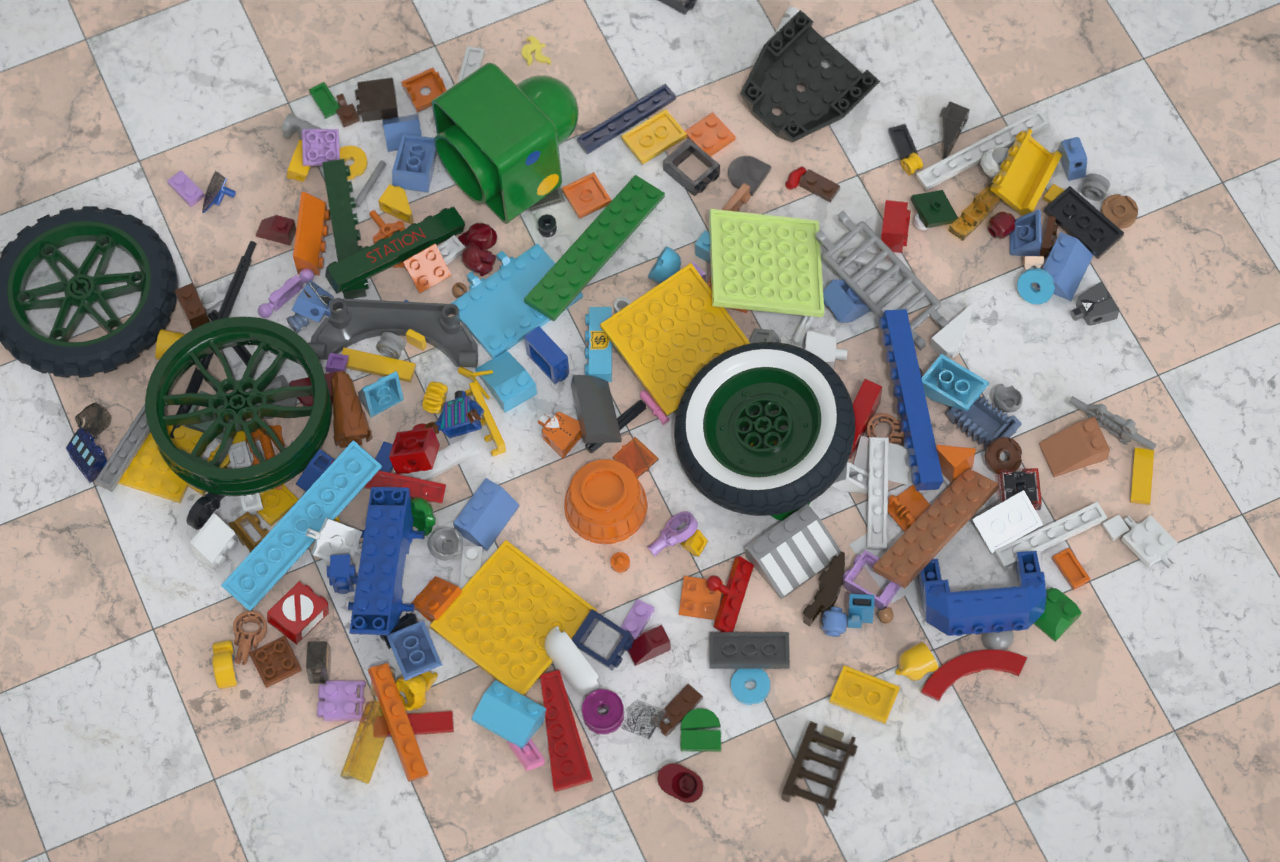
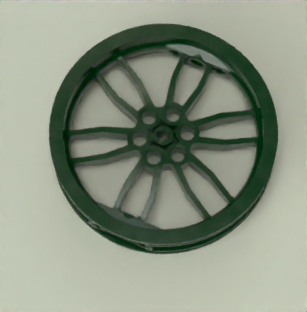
M243 316L223 318L203 324L173 343L162 355L151 374L145 396V413L150 432L162 458L179 478L189 485L208 493L222 496H247L279 487L293 479L307 467L318 450L321 449L327 437L331 423L332 403L321 363L313 349L301 336L274 321ZM257 345L258 347L251 356L242 379L234 380L228 364L219 350L233 346ZM270 351L277 355L270 367L254 380L256 369L265 352ZM215 353L225 370L227 379L218 382L205 370L199 361L200 359ZM286 359L300 364L311 383V386L282 387L264 391L276 377ZM193 364H195L204 380L217 392L215 395L195 393L170 395L179 378ZM313 396V406L284 407L271 404L288 398ZM168 405L208 407L192 413L165 416V409ZM310 416L300 435L286 449H284L273 430L261 419L262 417L297 418ZM252 418V420L245 422L246 419ZM215 420L202 434L191 454L178 449L167 430V426L194 425ZM257 429L272 440L280 452L267 461L263 459L251 436V433ZM238 431L245 432L251 450L259 464L236 469L220 468L219 466L227 456ZM221 432H224L221 445L212 461L208 462L200 456L207 446Z

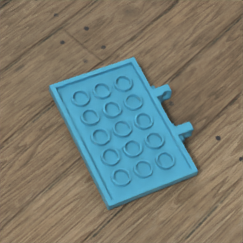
M538 243L515 259L512 256L508 258L503 251L496 254L497 260L502 262L500 270L487 279H479L478 276H474L473 271L467 274V281L471 284L469 285L470 290L450 303L458 307L460 322L467 326L472 336L492 359L522 341L524 336L536 327H542L551 320L524 303V298L556 264ZM580 292L567 308L582 299L583 293Z

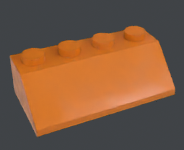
M301 192L293 259L298 275L302 269L308 268L313 271L314 275L320 276L321 269H324V257L322 255L323 252H326V241L324 240L325 236H328V225L326 224L327 220H330V209H327L325 201L306 192Z

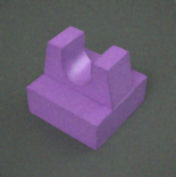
M330 353L325 367L326 372L345 371L346 373L349 362L348 355Z

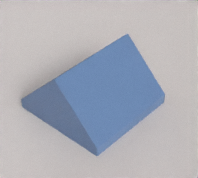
M418 114L382 120L388 152L399 149L402 134L422 136Z
M1038 209L1015 219V230L1010 234V254L1012 256H1039L1042 239L1041 210Z

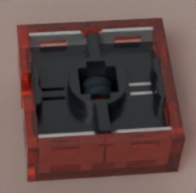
M1038 468L1022 469V472H1016L1015 469L999 470L1000 502L1024 490L1034 509L1041 510L1042 499Z

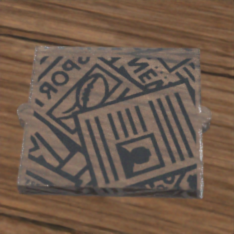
M637 700L631 711L627 713L628 716L621 728L650 739L655 729L660 726L659 723L666 711Z

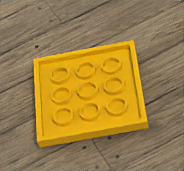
M174 425L167 426L169 435ZM180 426V428H176L173 432L175 438L171 439L178 449L191 454L203 432ZM151 433L118 482V484L180 504L188 488V484L179 478L166 464Z

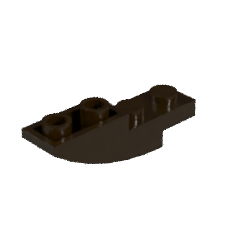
M842 551L838 556L835 555L829 563V569L827 571L824 570L818 578L819 590L814 596L815 601L812 605L808 604L803 611V623L809 627L820 612L823 613L830 610V607H834L838 599L845 568V553Z

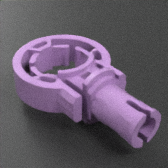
M687 511L674 515L666 523L665 528L660 531V537L647 548L656 556L667 546L673 547L676 543L687 540L697 530V520L692 513ZM682 522L688 525L684 526V528L681 530H677V528L680 525H682Z

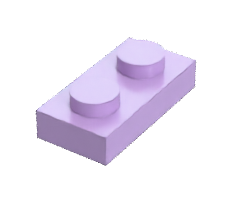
M182 170L167 180L168 185L190 207L205 197L202 190Z
M639 599L635 601L621 626L622 629L634 637L632 641H635L641 635L655 610V607Z

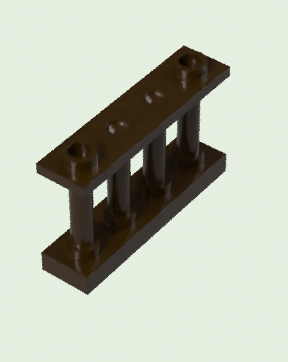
M810 721L783 789L782 800L790 802L791 797L798 796L825 806L824 816L828 817L829 811H834L837 800L834 798L850 756H855L858 746L855 745L856 737L853 736L850 743L846 744L821 735L817 731L818 724ZM819 742L846 752L843 761L839 762L814 753L810 749L812 743ZM813 760L839 770L836 779L832 780L807 771L803 767L805 761ZM805 778L832 788L829 798L827 799L800 789L796 785L798 779Z

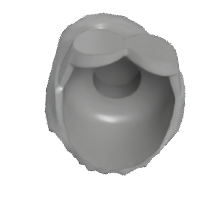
M435 529L428 538V549L435 558L444 561L450 560L463 551V536L457 529Z

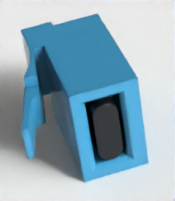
M850 594L848 628H862V623H873L875 595Z

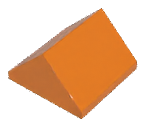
M937 445L936 451L941 472L951 484L964 471L973 469L976 448Z

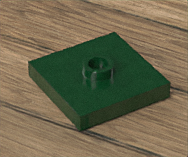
M943 190L916 194L910 198L926 228L957 223L959 220Z

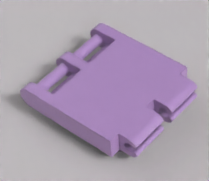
M326 681V685H319L318 699L325 701L318 702L317 716L324 717V721H364L362 712L363 704H365L363 694L366 682ZM358 687H360L359 698H357ZM357 704H359L358 715H356V712H357Z

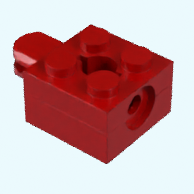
M421 423L415 425L413 430L396 433L389 455L396 474H409L411 472L433 469L440 446L433 427L425 428L426 424Z

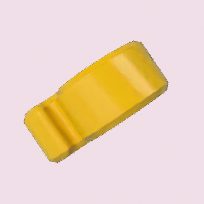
M231 640L214 642L212 645V664L216 685L219 689L236 687L238 681L234 669L235 652L233 642Z

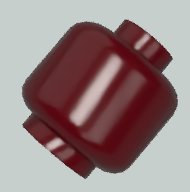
M1002 211L989 219L987 228L994 238L1004 239L1014 232L1016 220L1012 214Z

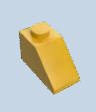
M389 184L378 200L380 210L404 222L413 224L412 212L406 192L399 186L395 187Z

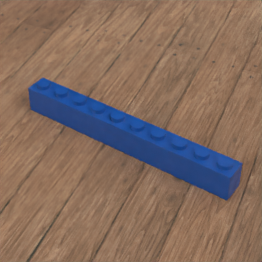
M907 309L885 310L881 318H879V327L883 331L882 342L887 350L886 361L890 365L889 375L894 384L893 395L897 398V413L901 417L900 428L905 436L904 447L908 450V465L912 469L911 481L915 484L916 491L938 490L944 481L936 451Z

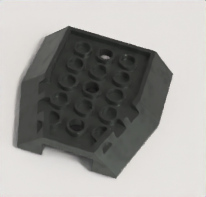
M801 10L764 44L740 93L751 114L777 137L791 142H795L843 119L880 83V80L868 70L862 73L812 28L814 21ZM828 61L830 67L824 68L821 62ZM802 84L806 87V91L801 92L796 86ZM778 108L782 111V114L779 116L774 115L772 110Z

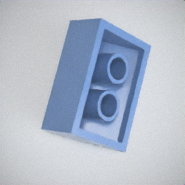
M1060 232L1043 270L1047 271L1054 280L1055 291L1053 294L1072 301L1092 260L1093 254L1077 238Z
M485 478L453 522L454 529H457L465 539L477 546H482L484 550L488 551L519 508V504L501 486Z

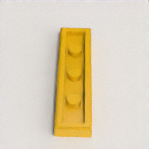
M344 347L341 353L349 357L347 369L383 377L397 371L399 380L410 383L416 369V363Z

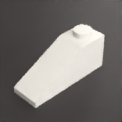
M971 304L931 338L930 347L939 355L942 353L948 358H955L959 354L973 316L974 305Z

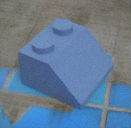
M832 280L823 290L824 304L831 309L835 319L841 323L853 322L871 311L844 280Z

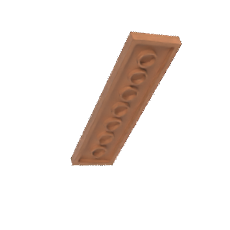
M971 469L964 471L873 565V571L906 588L999 489V483Z

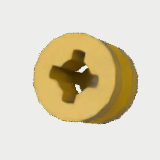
M914 152L909 155V158H904L900 162L903 170L910 176L915 173V170L923 168L921 158Z

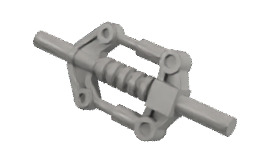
M1074 396L1071 397L1070 404L1084 411L1089 418L1095 417L1099 427L1105 428L1110 434L1119 438L1122 444L1127 445L1128 442L1131 443L1134 440L1152 451L1155 449L1157 444L1137 433L1138 429L1135 428L1136 423L1133 420H1126L1117 414H1112L1107 411V407L1104 404L1087 405Z

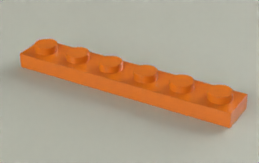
M385 663L370 667L368 673L408 782L428 776L426 765L389 664Z

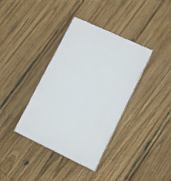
M1024 490L972 519L991 553L1043 525Z

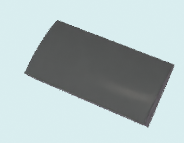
M573 375L571 389L583 442H621L622 438L608 381L593 376Z

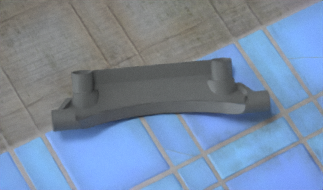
M335 298L329 304L330 318L323 320L312 335L311 342H308L319 360H328L330 353L339 354L343 347L347 348L359 341L381 336L383 332L406 336L407 331L412 329L425 336L426 342L442 351L456 367L477 368L478 345L467 326L460 325L459 309L455 304Z

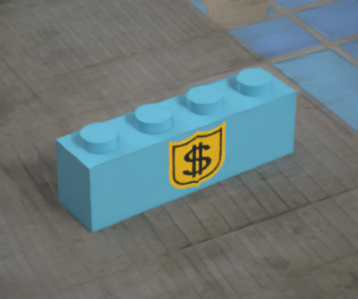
M589 307V314H585V324L589 325V331H585V342H589V347H585V359H589V364H585V375L612 382V342L600 327L602 322L612 316V307Z

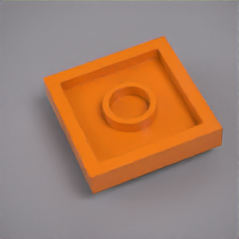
M713 112L685 130L687 139H691L710 157L735 140V135Z
M594 172L562 187L563 194L579 219L607 206L611 202V198Z

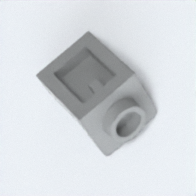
M755 328L749 342L781 343V339L774 330Z

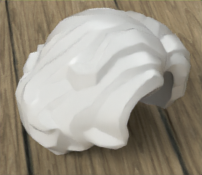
M996 146L991 147L984 153L980 165L988 177L993 179L999 173L1000 165L1006 160L1009 149Z

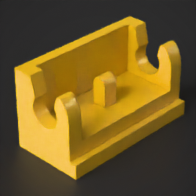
M299 139L289 164L286 178L304 182L311 166H303L302 140Z

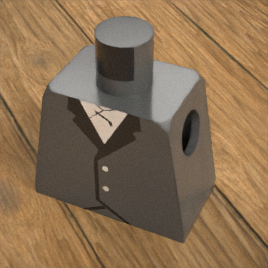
M1099 282L1078 296L1077 308L1071 310L1070 313L1074 321L1084 318L1087 325L1092 326L1117 319L1120 309L1104 283Z

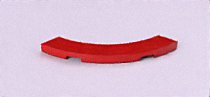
M979 650L960 655L941 666L926 682L921 690V694L940 701L947 689L958 679L981 672V670L1001 671L1019 676L1028 657L1004 650Z

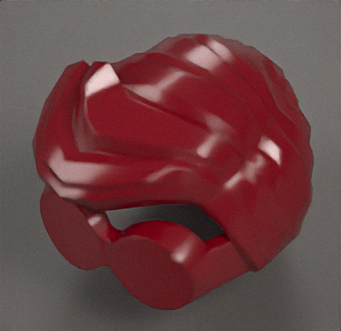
M471 241L466 245L461 256V261L465 267L473 272L480 273V276L491 272L496 260V255H492L491 251L486 250L483 252Z

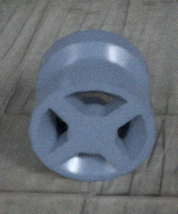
M296 312L293 316L286 318L288 324L296 333H299L303 326L307 327L310 324L305 316Z

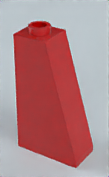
M864 379L853 402L855 438L850 459L859 445L861 436L867 430L868 422L875 415L881 403L882 386L867 379Z

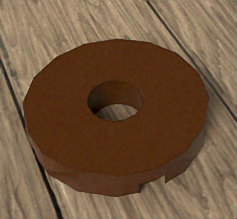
M995 438L986 448L984 455L985 463L994 474L1002 475V472L1004 474L1015 472L1022 462V449L1012 438ZM1003 451L1007 453V459L1004 462L1000 459V454Z

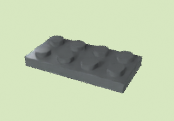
M710 632L709 669H790L789 632Z

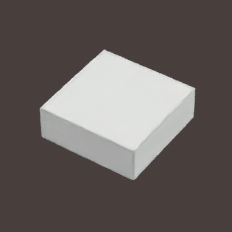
M1120 515L1102 523V527L1112 541L1130 531Z

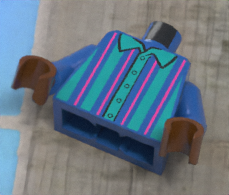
M456 391L455 399L445 402L438 420L426 424L425 428L433 427L435 434H438L441 430L449 438L482 429L480 420L484 414V409L477 401H473L469 396H466L465 391Z

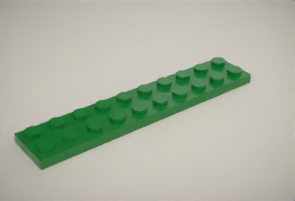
M634 175L524 298V303L552 321H555L663 200L665 193L637 175Z

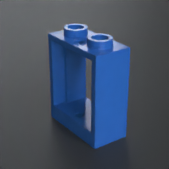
M540 326L524 336L526 354L554 384L564 381L570 374L568 356Z

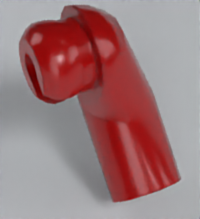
M801 166L789 174L788 180L785 183L787 189L797 188L800 178L807 172L805 167Z

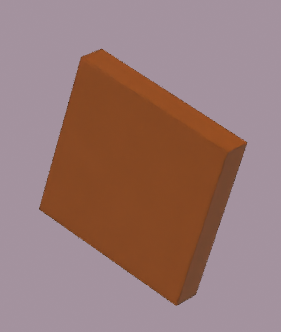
M285 636L249 653L266 688L302 671Z

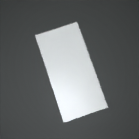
M861 436L853 465L869 473V438ZM889 443L888 480L915 486L911 481L912 469L908 465V450L904 446Z
M867 534L849 544L856 555H862L867 550ZM887 537V550L867 551L881 558L893 544ZM866 564L865 568L881 590L884 591L890 580L875 573L873 568ZM917 576L906 588L900 587L891 603L920 587Z

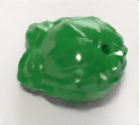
M415 497L411 500L412 516L414 517L413 527L417 528L418 531H424L425 536H428L436 524L433 508L424 498Z

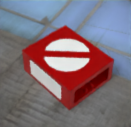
M298 582L267 612V622L297 645L329 614L328 602L324 597L317 596L308 585L304 586Z

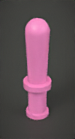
M641 391L640 398L653 411L652 414L659 418L662 425L667 424L670 418L663 413L661 407L656 404L648 391Z

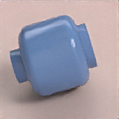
M830 607V610L824 611L821 629L825 632V635L840 637L841 634L845 633L848 622L847 614L843 613L842 608Z

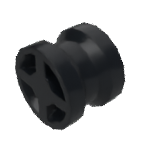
M545 214L538 219V229L541 236L549 238L556 234L557 226L554 216Z

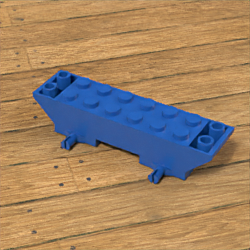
M371 487L365 530L360 529L362 531L360 538H363L355 597L354 602L348 603V610H353L350 634L389 635L393 628L399 624L403 611L414 612V604H403L404 590L402 589L406 554H409L410 544L413 539H424L425 532L413 530L414 517L412 516L409 488Z

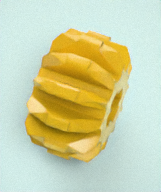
M433 381L428 384L422 403L423 410L431 414L442 412L448 393L447 385Z

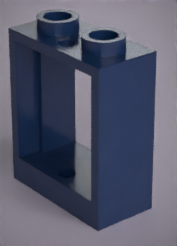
M591 609L572 638V641L580 651L612 671L614 667L617 668L623 660L622 655L625 651L630 650L634 643L632 641L634 637L626 630ZM599 621L623 636L608 660L583 645Z

